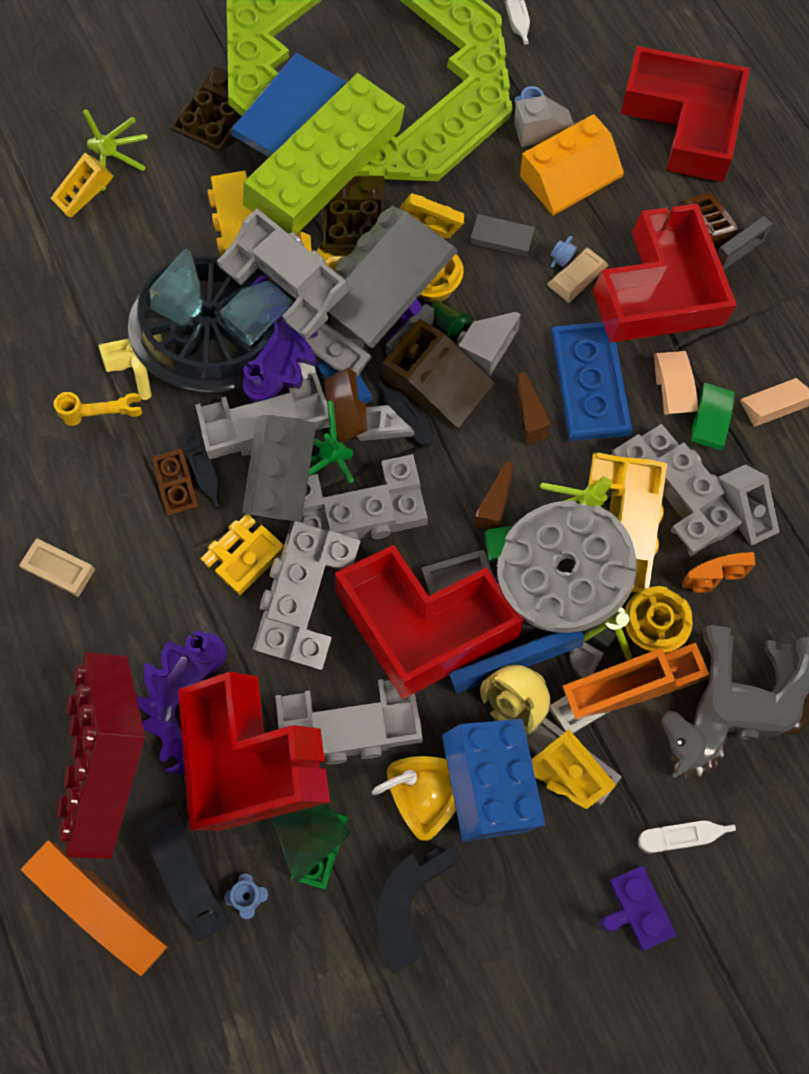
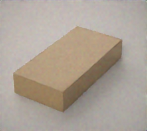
M37 538L19 565L22 570L76 597H79L95 571L91 564Z

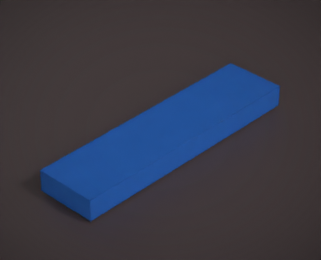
M582 631L570 633L556 632L454 670L450 673V677L455 691L459 693L481 685L489 675L504 666L515 664L529 667L582 647L584 635Z

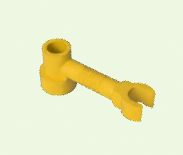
M63 392L54 400V408L57 415L68 426L79 424L82 417L120 413L137 417L142 414L141 407H129V404L141 401L140 395L136 393L127 394L117 401L95 404H82L78 396L72 392Z

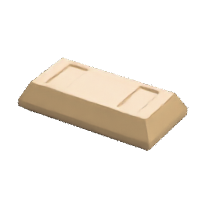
M586 247L550 280L547 286L566 302L570 303L609 265Z

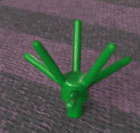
M328 401L330 435L328 433L324 434V442L314 438L313 445L320 449L318 455L311 457L310 465L318 463L309 468L308 477L329 463H337L347 481L353 483L354 478L343 461L351 459L353 451L351 448L345 447L342 442L337 441L333 401Z

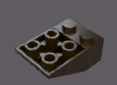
M216 66L213 67L170 126L171 131L219 152L239 140L232 136V128L242 115L228 105V71Z
M354 176L324 206L323 250H353L357 246L359 238L374 227L379 215L385 211V176Z
M421 318L382 362L384 382L402 392L405 396L457 430L462 427L495 385L449 337Z

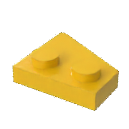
M413 193L399 207V209L409 213L442 238H450L464 223V213Z
M570 729L531 758L535 777L547 783V789L557 794L566 795L572 802L585 809H588L616 786Z

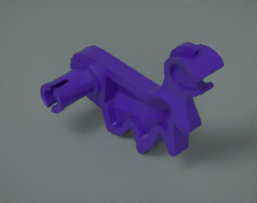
M267 275L258 277L249 288L251 303L259 312L271 320L275 328L273 335L256 360L248 362L250 368L246 365L244 367L243 389L247 397L253 402L275 397L283 386L296 389L301 388L303 376L298 363H305L311 366L317 365L312 348L308 342L283 320L282 315L291 305H283L280 302L281 295L278 285H275L274 290L271 292L264 291L271 287ZM318 330L315 331L310 337H317Z
M194 631L193 634L196 638L189 634L185 647L168 641L162 650V670L156 669L149 663L144 664V680L150 693V698H143L137 695L136 697L139 708L151 717L142 722L143 729L162 739V749L159 757L161 762L166 763L170 757L176 758L177 764L165 769L172 775L185 773L182 731L178 720L180 710L178 689L211 678L222 667L227 658V646L220 637L212 633Z

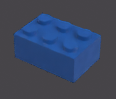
M522 719L460 724L442 735L462 842L522 834L545 826Z

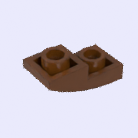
M348 367L325 379L326 401H333L336 434L339 441L345 442L368 431L366 404L358 399L356 372Z
M183 449L151 457L167 516L199 508Z

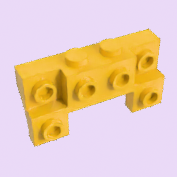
M595 453L592 459L589 485H595L602 476L607 477L612 482L611 487L608 489L612 491L609 512L624 525L634 545L637 573L631 593L636 594L643 589L649 588L653 558L659 547L657 531L664 512L661 504L667 463L650 459L627 458Z

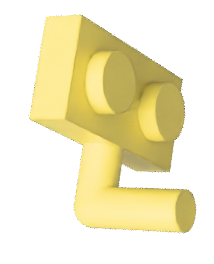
M160 334L153 336L158 342L163 341ZM129 339L100 344L99 350L106 372L122 371L132 367L140 399L147 400L151 398L147 369L135 355Z

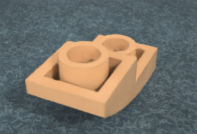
M686 351L654 354L656 383L662 386L664 415L697 412L696 387Z

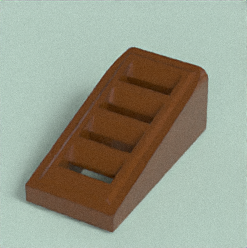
M711 192L684 200L683 205L707 203L706 206L700 207L701 213L706 211L712 212L703 215L714 247L724 245L737 235L739 229ZM714 218H715V220H716V221H713V222H710V223L707 221V220H711V219H714Z
M522 372L518 374L516 393L524 441L526 445H531L548 438L551 422L527 374Z
M506 461L479 506L474 517L475 528L487 531L501 527L513 475V462Z

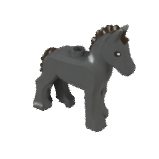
M708 625L702 629L704 642L708 646L711 655V666L709 670V684L697 706L694 725L687 722L677 712L668 711L661 719V726L668 737L672 751L669 761L674 764L673 778L682 774L686 779L691 776L693 778H700L703 772L708 774L711 769H715L718 759L723 758L728 732L737 733V738L742 740H759V736L774 737L781 734H798L809 723V637L796 640V652L799 656L796 672L793 666L791 644L767 640L764 643L765 654L772 661L776 675L774 689L772 692L754 686L732 682L731 664L734 636L730 635L731 628Z

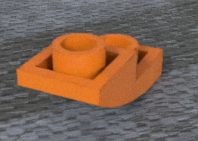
M754 552L726 555L697 566L688 572L682 581V589H693V592L705 593L716 588L723 579V576L728 580L744 578L755 566Z

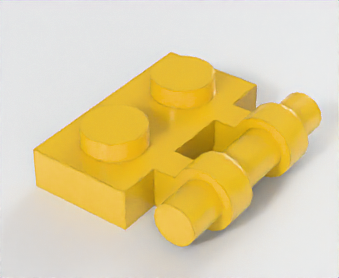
M246 514L240 521L235 520L228 527L229 531L218 542L214 540L207 547L209 551L200 558L208 568L217 560L222 561L223 563L215 572L239 596L273 564L276 557L279 558L284 548V544L262 525L252 534L249 529L256 522L249 514ZM238 540L243 541L232 554L227 551Z

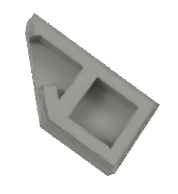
M388 405L366 407L368 431L356 437L360 441L414 436V431Z

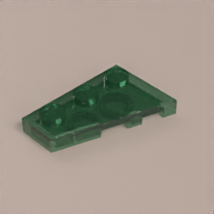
M327 803L271 817L291 877L296 883L352 833Z

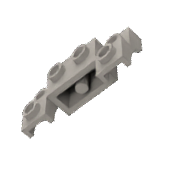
M258 209L243 221L235 240L217 260L219 267L240 285L259 268L295 298L294 304L282 317L284 322L305 340L328 320L327 312L349 292L347 281L328 267L318 252L307 250L296 234L292 232L288 234Z
M317 372L312 373L311 378L303 379L302 386L299 389L288 387L290 392L288 394L229 409L226 397L221 398V402L203 407L200 404H196L202 437L209 459L241 451L242 456L251 455L257 416L275 415L302 419L316 423L315 431L329 427L327 401Z
M662 424L643 436L636 435L612 451L611 455L650 459L667 463L663 495L683 519L675 524L670 531L680 537L688 547L690 556L706 546L722 540L736 531L742 524L739 517L722 498L725 491L722 489L720 480L715 475L710 474L702 465V460L697 452L690 450L685 443L679 445Z
M413 454L381 461L386 482L385 485L323 498L318 474L308 477L302 522L300 523L325 531L337 532L358 540L368 537L381 539L389 536L391 532L427 525L428 517Z
M297 521L291 522L281 558H275L270 571V577L274 578L271 590H265L261 600L260 609L264 610L252 650L322 670L332 637L307 630V625L325 566L342 570L354 564L361 540L330 530L325 531Z
M378 680L381 698L379 703L313 712L310 690L295 695H276L278 728L281 729L291 725L321 728L326 764L343 763L347 761V756L361 755V759L377 758L382 756L381 751H386L389 747L421 743L423 741L415 693L402 700L390 680Z

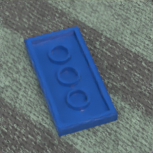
M295 53L234 125L232 136L270 157L346 84V81L302 55Z
M603 322L552 327L551 337L568 441L631 436L632 425L616 342H609Z

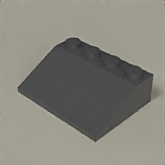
M391 206L379 215L374 227L359 238L357 246L352 252L338 262L334 272L347 281L349 292L327 312L328 317L334 323L373 348L458 250L406 211Z

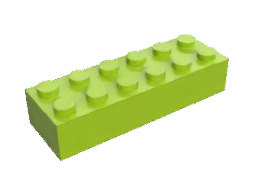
M357 73L244 181L243 205L252 212L256 209L260 210L288 234L292 232L297 235L400 131L405 106Z

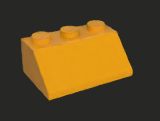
M595 114L522 153L520 177L552 216L623 177L624 174L612 134Z

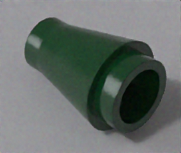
M436 301L430 306L434 309V321L451 340L457 341L463 330L467 332L473 323L468 314L444 305L440 301Z

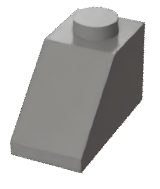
M546 96L516 101L514 127L521 147L542 143L574 125L569 110Z
M512 312L475 321L467 332L464 330L461 332L456 345L490 377L518 332L521 314Z
M745 464L718 477L722 484V489L725 491L722 498L742 521L739 530L748 544L754 545L779 533L767 475Z

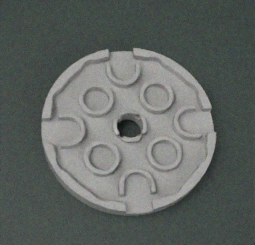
M576 501L550 503L526 514L507 534L501 556L498 557V580L510 606L529 624L546 631L559 633L583 631L595 627L613 616L628 599L637 573L634 545L624 525L607 510L596 505L591 507L577 504ZM564 559H571L576 562L572 573L559 571L557 569L558 564Z

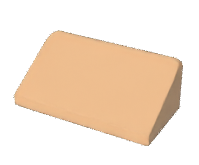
M795 378L740 399V402L755 427L808 407L809 388Z

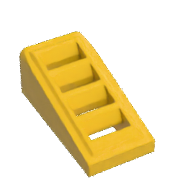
M84 153L53 194L51 200L71 218L98 194L114 176L100 161ZM76 187L79 189L78 193L74 191ZM67 195L73 199L70 203L65 199Z

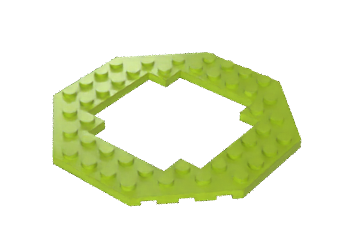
M227 0L228 105L243 116L278 75L275 68L289 58V49L276 40L274 36L322 0ZM400 0L460 48L458 52L449 58L447 67L464 81L397 138L393 137L355 176H385V179L439 181L510 118L513 109L512 101L509 99L510 85L508 69L505 66L506 52L504 37H502L501 33L502 19L499 13L482 0Z

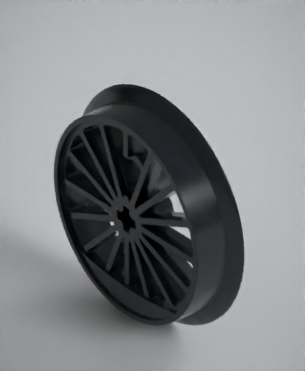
M218 256L187 257L171 262L156 271L147 280L141 292L134 300L128 316V337L139 361L159 379L182 389L211 393L230 391L243 387L245 365L250 368L248 362L256 360L275 331L274 324L264 314L245 313L257 309L251 303V300L239 302L249 295L250 286L260 277L256 271L240 285L219 267L217 260L220 257ZM197 281H208L207 300H205ZM213 281L223 282L222 287L214 300H212ZM190 283L196 298L182 284ZM232 285L239 288L225 298ZM269 287V288L265 289L264 291H266V292H271L272 289H271V287ZM172 289V290H173L176 294H178L182 299H180V298H178V297H175V296H173V295H170V294H168V293H166V292H168V291H170V290ZM158 301L170 307H156L153 305ZM148 318L171 319L151 325L147 324ZM245 324L268 325L269 328L267 332H262ZM171 331V335L162 342H158L153 337L154 335ZM235 333L260 343L255 348H251ZM221 334L244 355L232 359ZM187 335L190 338L182 339L180 336ZM215 339L223 356V362H208L209 340ZM204 341L203 361L188 360L189 355L196 353ZM170 348H172L173 351H174L175 353L179 354V355H175V354H173L172 352H170V351H168V350H169Z

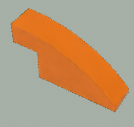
M693 643L667 654H664L663 649L659 648L563 685V689L577 720L624 708L709 679V672L696 643Z
M48 840L20 869L80 927L138 975L143 976L168 948L94 872L82 869L71 857H66V852L57 843Z

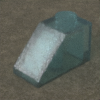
M186 248L150 288L151 309L182 326L187 323L191 316H197L202 307L199 279L191 252Z
M268 280L242 289L220 311V314L227 327L246 344L251 346L293 301L274 283Z

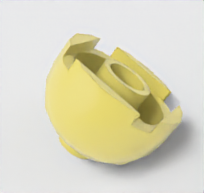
M515 664L504 666L489 675L480 687L483 703L485 704L489 700L494 709L490 712L494 720L522 719L527 735L531 734L542 723L549 711L550 695L545 680L539 673L525 666Z

